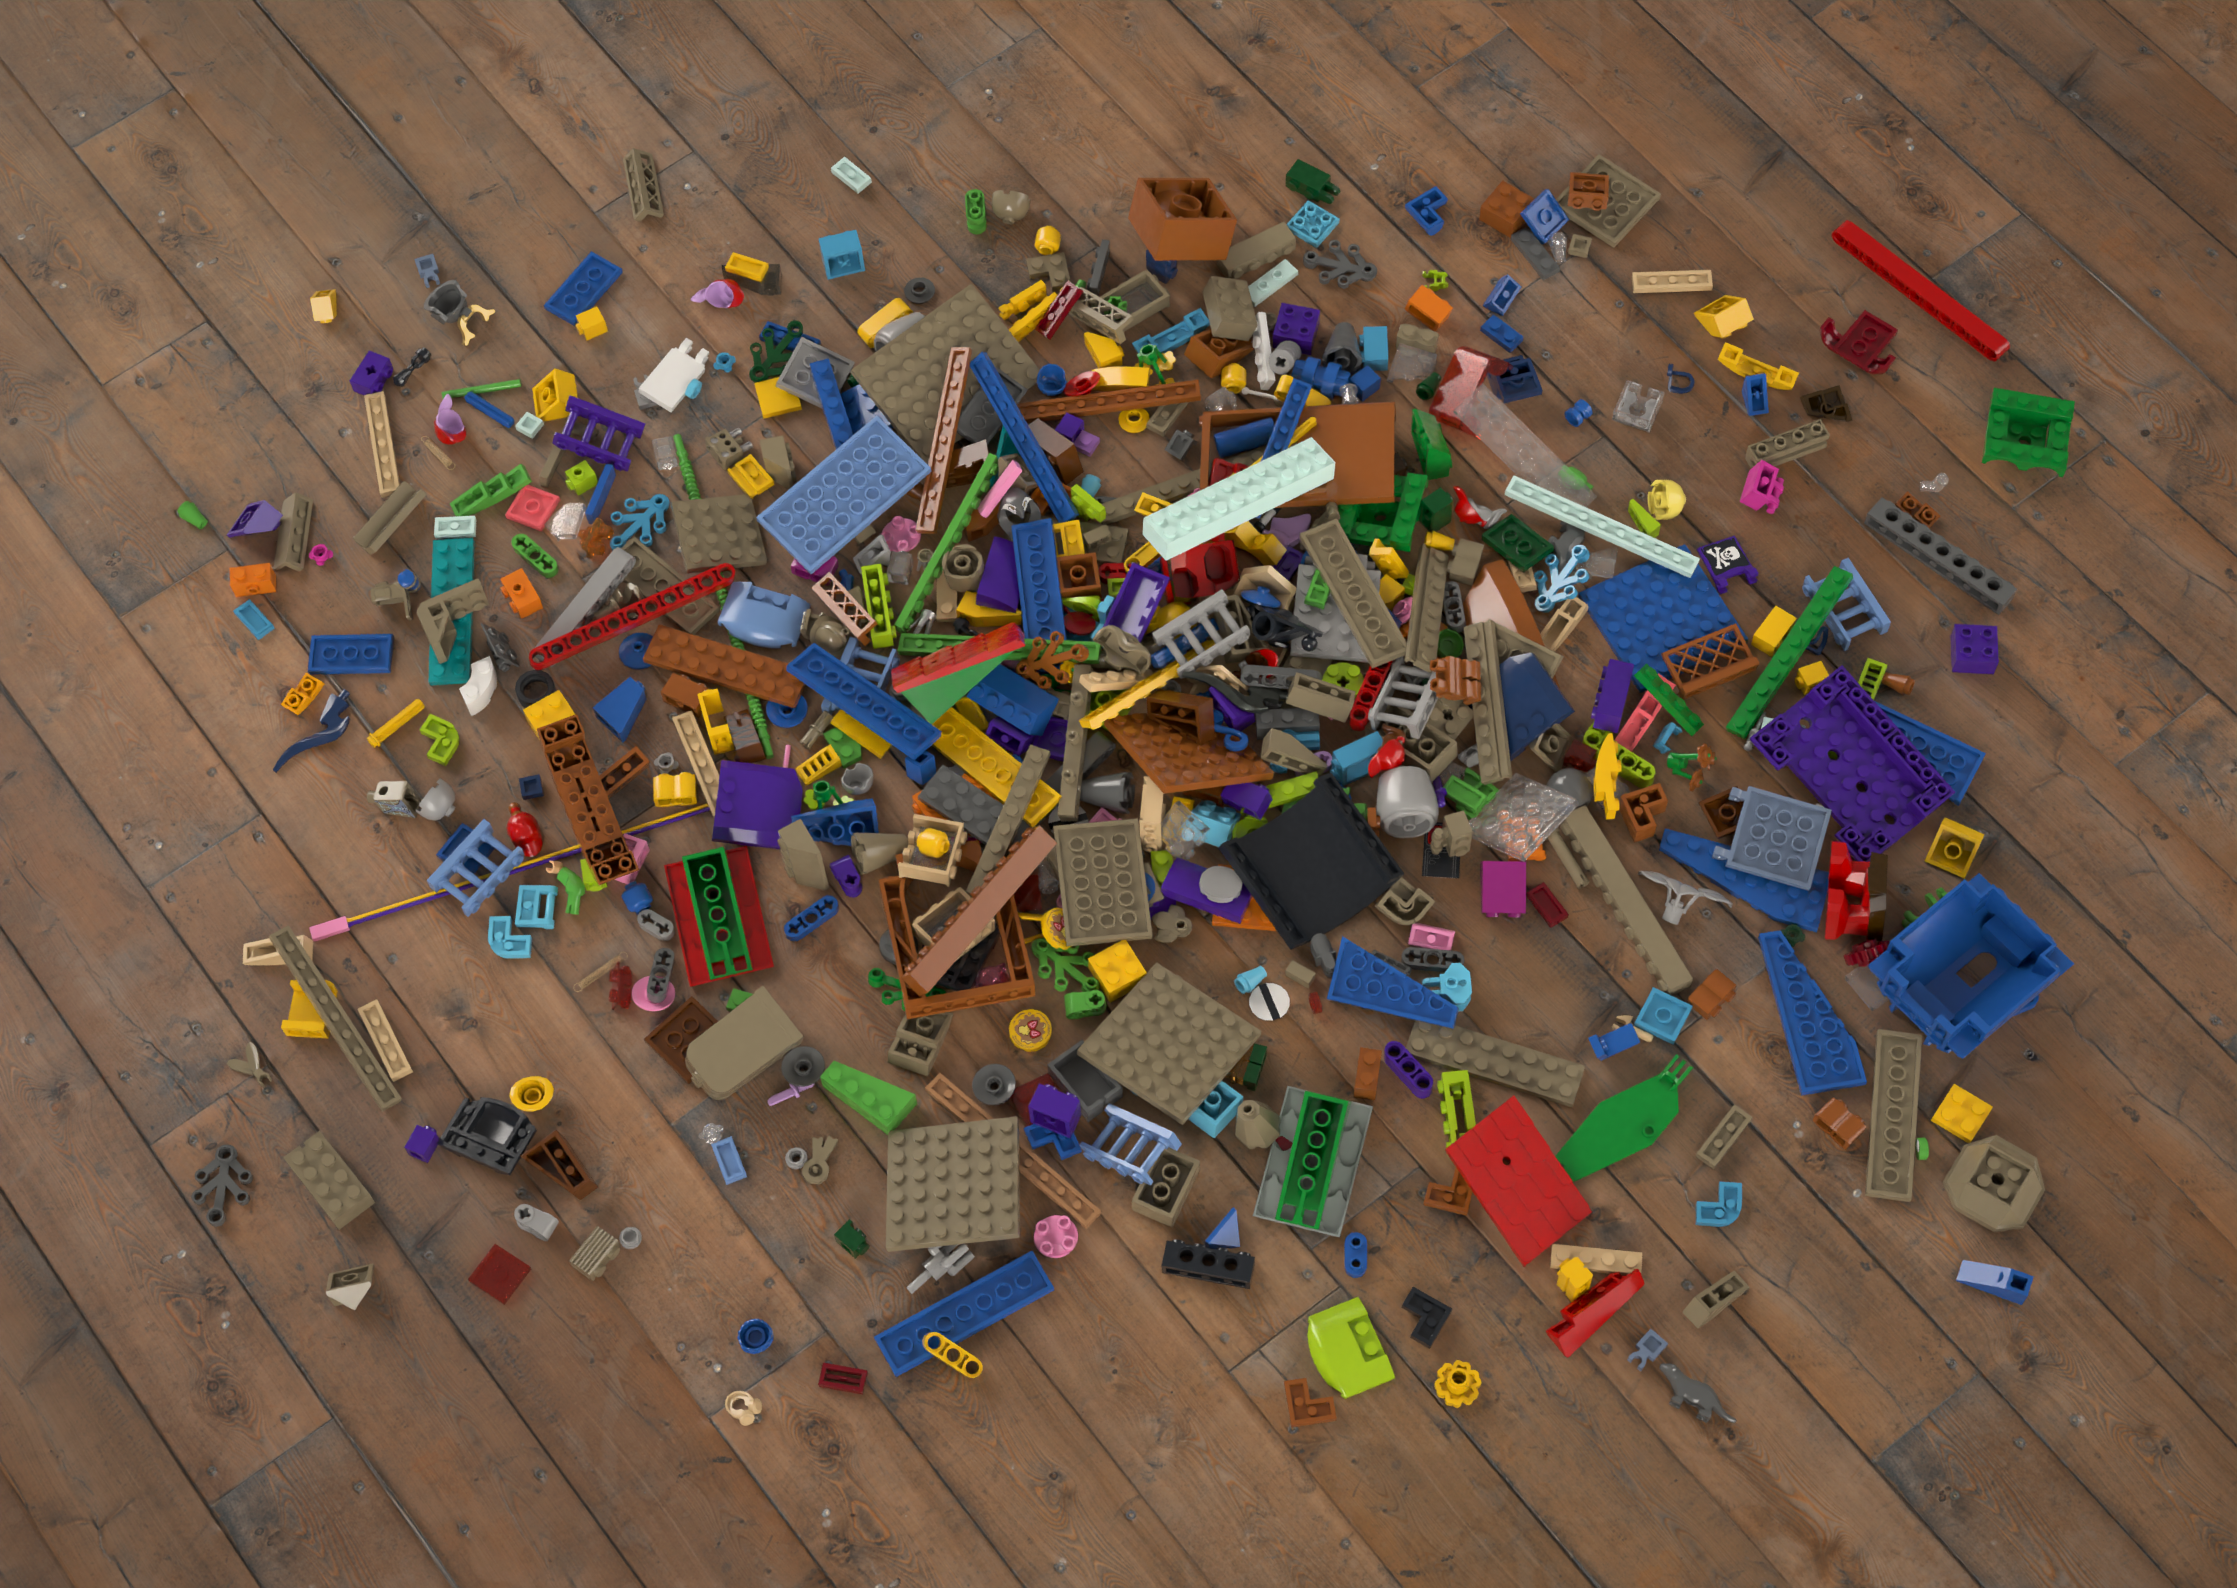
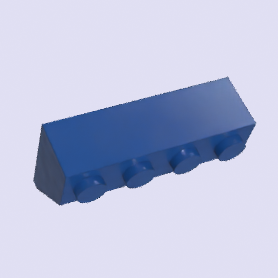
M1002 664L995 667L967 695L969 699L1027 734L1038 736L1043 735L1059 701V698Z

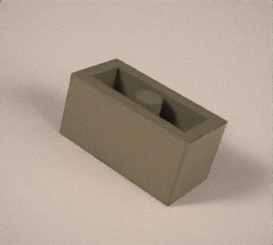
M1106 524L1083 534V541L1088 550L1112 541L1111 533Z
M1294 960L1291 961L1285 970V976L1308 989L1315 980V972Z

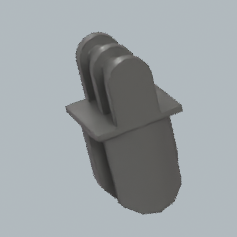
M1319 933L1313 936L1310 944L1315 967L1321 965L1325 976L1332 977L1335 968L1336 950H1333L1326 935Z

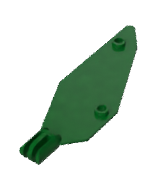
M1676 1054L1660 1074L1600 1102L1555 1156L1572 1181H1578L1651 1146L1679 1113L1678 1086L1691 1072L1693 1066L1690 1065L1678 1079L1676 1075L1687 1062L1683 1059L1672 1073L1669 1072V1069L1680 1057Z

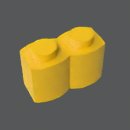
M682 772L679 775L672 776L663 773L653 777L655 806L670 807L697 804V780L695 774Z

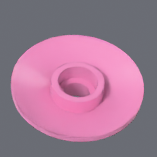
M650 976L638 980L632 989V999L638 1007L647 1011H660L670 1006L674 1001L675 988L671 982L669 983L665 1000L660 1003H653L647 998V985ZM656 985L655 994H658L660 986Z

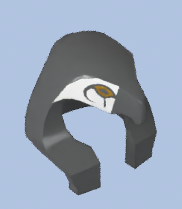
M1018 487L1008 489L1001 499L997 514L1000 526L1009 535L1010 539H1013L1011 525H1015L1009 521L1008 517L1010 515L1016 514L1024 518V512L1027 511L1031 513L1029 522L1041 520L1038 504L1024 490Z

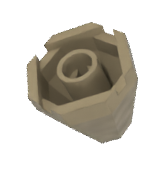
M1245 1100L1237 1109L1235 1136L1248 1149H1255V1147L1268 1148L1280 1136V1117L1267 1104L1255 1100Z

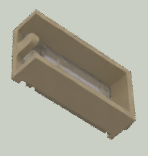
M1147 269L1100 296L1105 301H1108L1110 296H1121L1122 302L1127 301V313L1132 315L1134 320L1123 329V332L1165 307H1170L1169 298L1171 297L1169 291L1159 284L1158 278ZM1089 304V307H1098L1099 304ZM1124 318L1115 320V322L1119 324Z

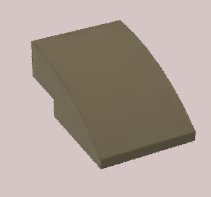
M945 1012L907 1019L905 1014L896 1031V1038L888 1051L887 1063L928 1076L946 1037L953 1013Z

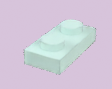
M843 157L831 167V172L857 194L872 183L871 177L846 157Z
M436 517L434 526L435 539L476 537V517Z

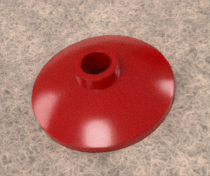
M1088 371L1075 376L1065 385L1066 387L1063 390L1065 395L1079 396L1091 393L1092 389L1100 381V374L1096 371Z

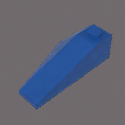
M873 798L851 801L791 816L792 823L801 819L812 839L817 842L824 841L835 845L851 846V836H854L853 833H879L876 805Z

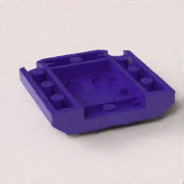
M721 760L712 841L781 849L777 842L780 839L778 830L791 824V816L799 815L801 811L803 789L795 769Z

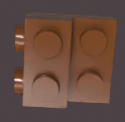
M1570 172L1568 206H1572L1575 209H1581L1582 207L1592 208L1596 211L1607 209L1609 175Z

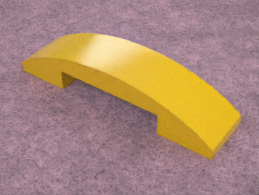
M1725 342L1718 360L1727 368L1744 378L1745 376L1765 373L1768 387L1792 390L1799 372L1782 365L1779 369L1743 355V349Z

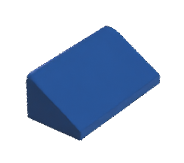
M1508 274L1503 276L1484 302L1483 307L1503 316L1522 286Z

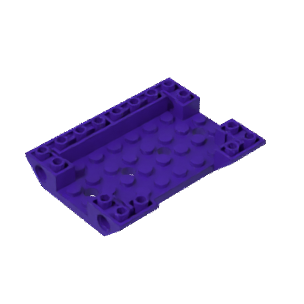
M1843 665L1812 688L1804 698L1785 713L1779 714L1749 738L1777 771L1788 766L1821 805L1832 810L1831 816L1842 827L1834 836L1840 842L1847 844L1849 853L1856 861H1870L1871 852L1880 854L1885 852L1955 793L1950 785ZM1800 720H1807L1810 727L1807 729L1803 728L1800 725ZM1828 752H1835L1838 760H1831L1828 757ZM1856 784H1864L1866 792L1858 791ZM1885 815L1892 816L1894 824H1888L1884 819Z

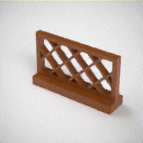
M1736 623L1661 654L1679 689L1678 695L1683 700L1756 671L1760 664L1757 657H1753ZM1733 631L1737 638L1736 642L1733 643L1725 640V634ZM1712 639L1719 642L1717 651L1705 647L1708 640ZM1722 644L1733 647L1730 656L1719 652ZM1691 647L1700 649L1699 657L1696 658L1688 655V649ZM1735 650L1744 651L1747 658L1742 660L1734 658ZM1703 651L1715 655L1712 663L1701 659ZM1675 654L1683 657L1680 666L1672 663L1668 656ZM1717 656L1729 660L1727 666L1720 667L1715 665ZM1685 658L1696 662L1694 671L1682 667ZM1702 664L1710 667L1709 673L1703 675L1696 672L1698 665ZM1680 671L1692 675L1690 681L1682 684L1679 678Z

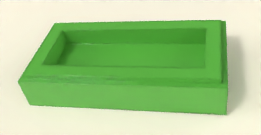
M1454 775L1443 786L1447 790V798L1475 815L1488 799L1486 794Z

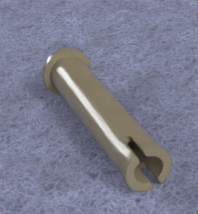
M1558 828L1550 830L1545 834L1544 838L1549 840L1577 888L1581 889V885L1585 887L1590 881L1559 834L1560 830Z

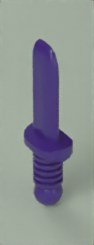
M1439 775L1433 781L1438 807L1443 808L1446 804L1444 797L1447 795V790L1443 788Z

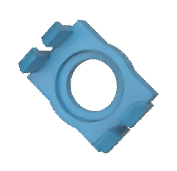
M1673 722L1663 728L1653 744V747L1658 749L1661 754L1671 750L1665 745L1671 734L1678 735L1682 733L1681 727H1678Z

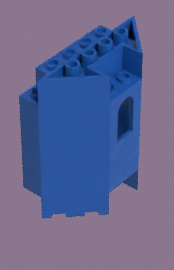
M1978 873L1969 882L1964 879L1890 941L1887 950L1871 962L1868 967L1879 978L1877 985L1882 995L1889 998L1891 1013L1899 1008L1927 1035L1923 1043L1924 1045L1935 1044L1938 1050L1946 1053L1953 1051L1957 1057L1963 1059L2073 966L2074 963L2056 947L2057 944L2049 934H2045L2033 919H2029L2023 913L2019 905L2007 898L2002 889L1997 888L1994 884L1991 885ZM1981 953H1989L1994 956L1997 962L1996 968L1972 988L1956 974Z

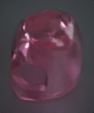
M1001 963L997 966L982 968L976 976L975 988L1010 982L1009 976L1006 973V964Z

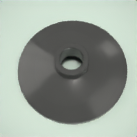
M801 1046L794 1048L785 1055L782 1061V1074L792 1085L799 1087L812 1085L824 1073V1058L818 1050L812 1047ZM802 1068H808L807 1071L801 1072Z
M990 1064L982 1067L975 1074L972 1082L974 1095L980 1102L987 1105H999L1006 1102L1013 1095L1016 1087V1080L1012 1071L1000 1064ZM994 1085L999 1086V1088L996 1090L991 1089Z

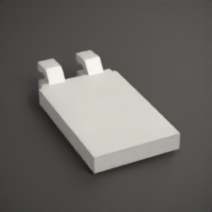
M686 338L681 343L679 349L675 347L668 352L639 387L638 392L672 413L685 397V391L689 383L693 379L699 380L705 373L704 364L709 358L707 357L709 351L702 348L694 359L688 355L692 350L691 345L693 342Z

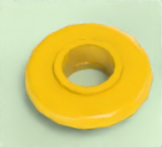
M1140 408L1122 411L1118 420L1119 425L1126 432L1139 433L1147 428L1146 424L1150 417L1145 409ZM1132 416H1137L1140 418L1137 421L1129 420V418Z

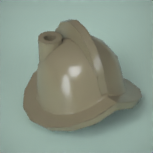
M821 616L814 622L810 630L811 645L813 643L817 644L834 657L842 656L850 638V630L832 616Z

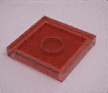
M494 1244L468 1278V1281L505 1305L530 1272L531 1267Z

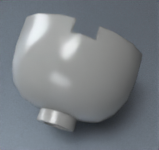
M441 778L437 781L439 785L435 788L432 786L420 802L419 806L421 808L416 809V813L428 820H440L445 815L449 817L456 808L453 806L455 792Z

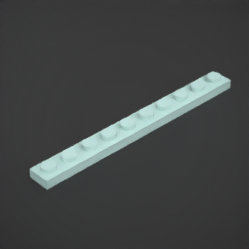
M1517 476L1512 477L1505 490L1504 495L1686 577L1691 578L1699 563L1700 558Z

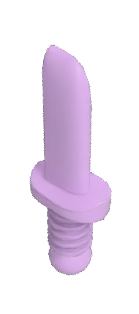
M789 1084L791 1088L771 1096L768 1099V1104L772 1106L793 1096L798 1098L800 1097V1092L812 1088L814 1084L805 1087Z

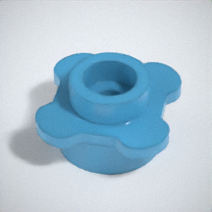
M722 352L717 355L713 367L716 370L721 369L728 373L732 370V365L736 362V358L729 353Z

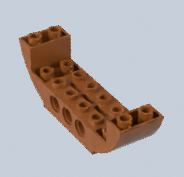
M575 714L537 728L553 782L582 855L597 884L601 885L638 871L639 868L632 850L629 851L586 744L585 732L578 715Z

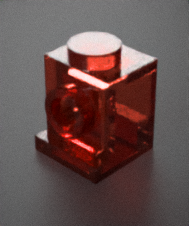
M1574 739L1565 754L1563 765L1567 767L1570 764L1573 768L1587 773L1589 769L1593 771L1597 763V750Z

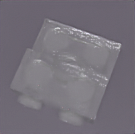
M1180 801L1174 803L1161 821L1162 841L1167 844L1165 849L1175 859L1178 857L1187 861L1195 855L1196 851L1194 849L1202 845L1207 839L1205 835L1210 829Z

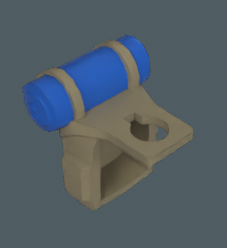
M403 569V572L398 575V581L391 584L387 581L375 584V587L371 589L372 603L376 606L404 602L406 618L411 621L413 618L410 593L417 592L421 588V581L411 569Z

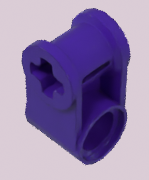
M846 855L829 864L835 879L839 882L846 896L853 898L859 896L862 892L861 879L850 856Z

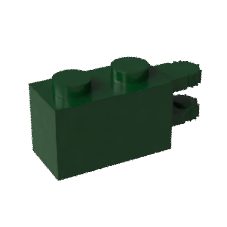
M1297 159L1286 174V187L1318 203L1321 200L1327 204H1332L1335 199L1330 194L1338 196L1341 192L1339 187L1331 183V175L1300 159Z

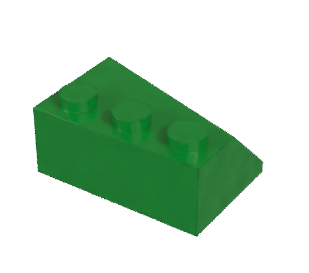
M1412 409L1411 435L1423 474L1428 475V480L1448 477L1449 470L1452 468L1451 453L1442 434L1441 424L1437 422L1434 415L1418 409Z

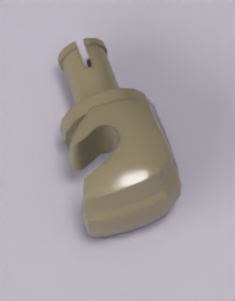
M632 583L626 584L623 593L616 588L612 597L609 598V605L593 614L596 620L644 599L643 593L638 586ZM630 613L627 618L635 617L637 614Z

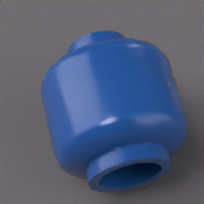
M633 881L624 887L626 890L622 893L621 897L630 912L639 914L641 911L651 908L653 897L646 884H637L636 881Z

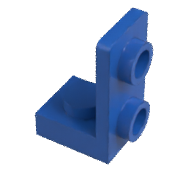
M1631 1023L1601 1037L1595 1034L1588 1038L1600 1061L1640 1043L1639 1037Z

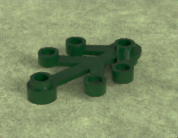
M793 320L788 324V333L775 349L773 345L774 331L771 328H765L762 331L767 359L763 363L760 357L762 346L757 342L751 344L750 351L753 355L754 366L750 369L749 376L754 383L782 374L786 364L780 368L770 367L774 363L789 361L793 352L783 353V351L794 338H798L803 334V325L800 321ZM794 329H799V332L793 333L792 331ZM770 332L772 335L770 337H766L765 334ZM755 347H759V348H760V349H759L758 351H756V352L753 351V348H755ZM757 373H763L761 377L756 376Z

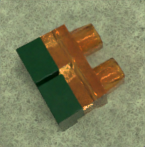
M1254 1043L1225 1076L1230 1078L1231 1084L1238 1083L1247 1086L1249 1090H1256L1267 1056V1046Z

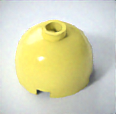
M1655 480L1651 484V486H1654L1652 492H1648L1649 512L1651 514L1655 513L1656 520L1673 519L1681 513L1686 502L1685 494L1681 486L1672 480Z

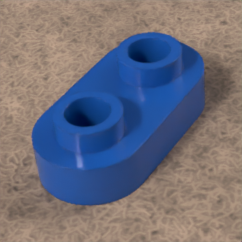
M1358 1232L1349 1234L1344 1244V1269L1347 1275L1352 1278L1363 1276L1367 1270V1240L1363 1234ZM1357 1240L1360 1244L1355 1246L1352 1244V1241ZM1359 1262L1360 1266L1354 1267L1352 1263Z

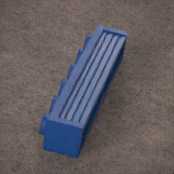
M1209 618L1215 629L1219 630L1215 619ZM1202 623L1191 629L1200 643L1206 641L1208 636L1211 637ZM1184 634L1174 640L1183 655L1187 653L1186 650L1193 649ZM1167 646L1151 655V663L1154 668L1162 669L1167 666L1166 663L1176 660Z

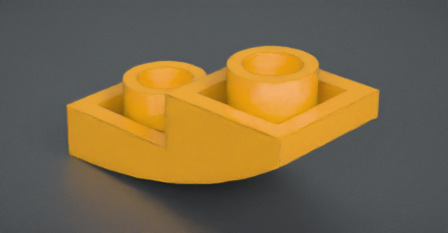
M305 673L297 687L290 689L281 706L299 715L315 699L325 683Z

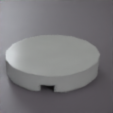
M1213 866L1202 873L1199 887L1202 894L1207 895L1209 900L1218 903H1228L1240 895L1242 881L1231 868Z

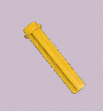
M416 699L373 734L369 733V737L366 739L374 748L376 746L380 747L382 741L425 708L423 702L420 699Z

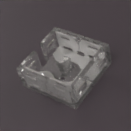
M1627 380L1613 411L1612 420L1650 433L1662 405L1665 392L1649 387L1646 398L1640 396L1642 385Z

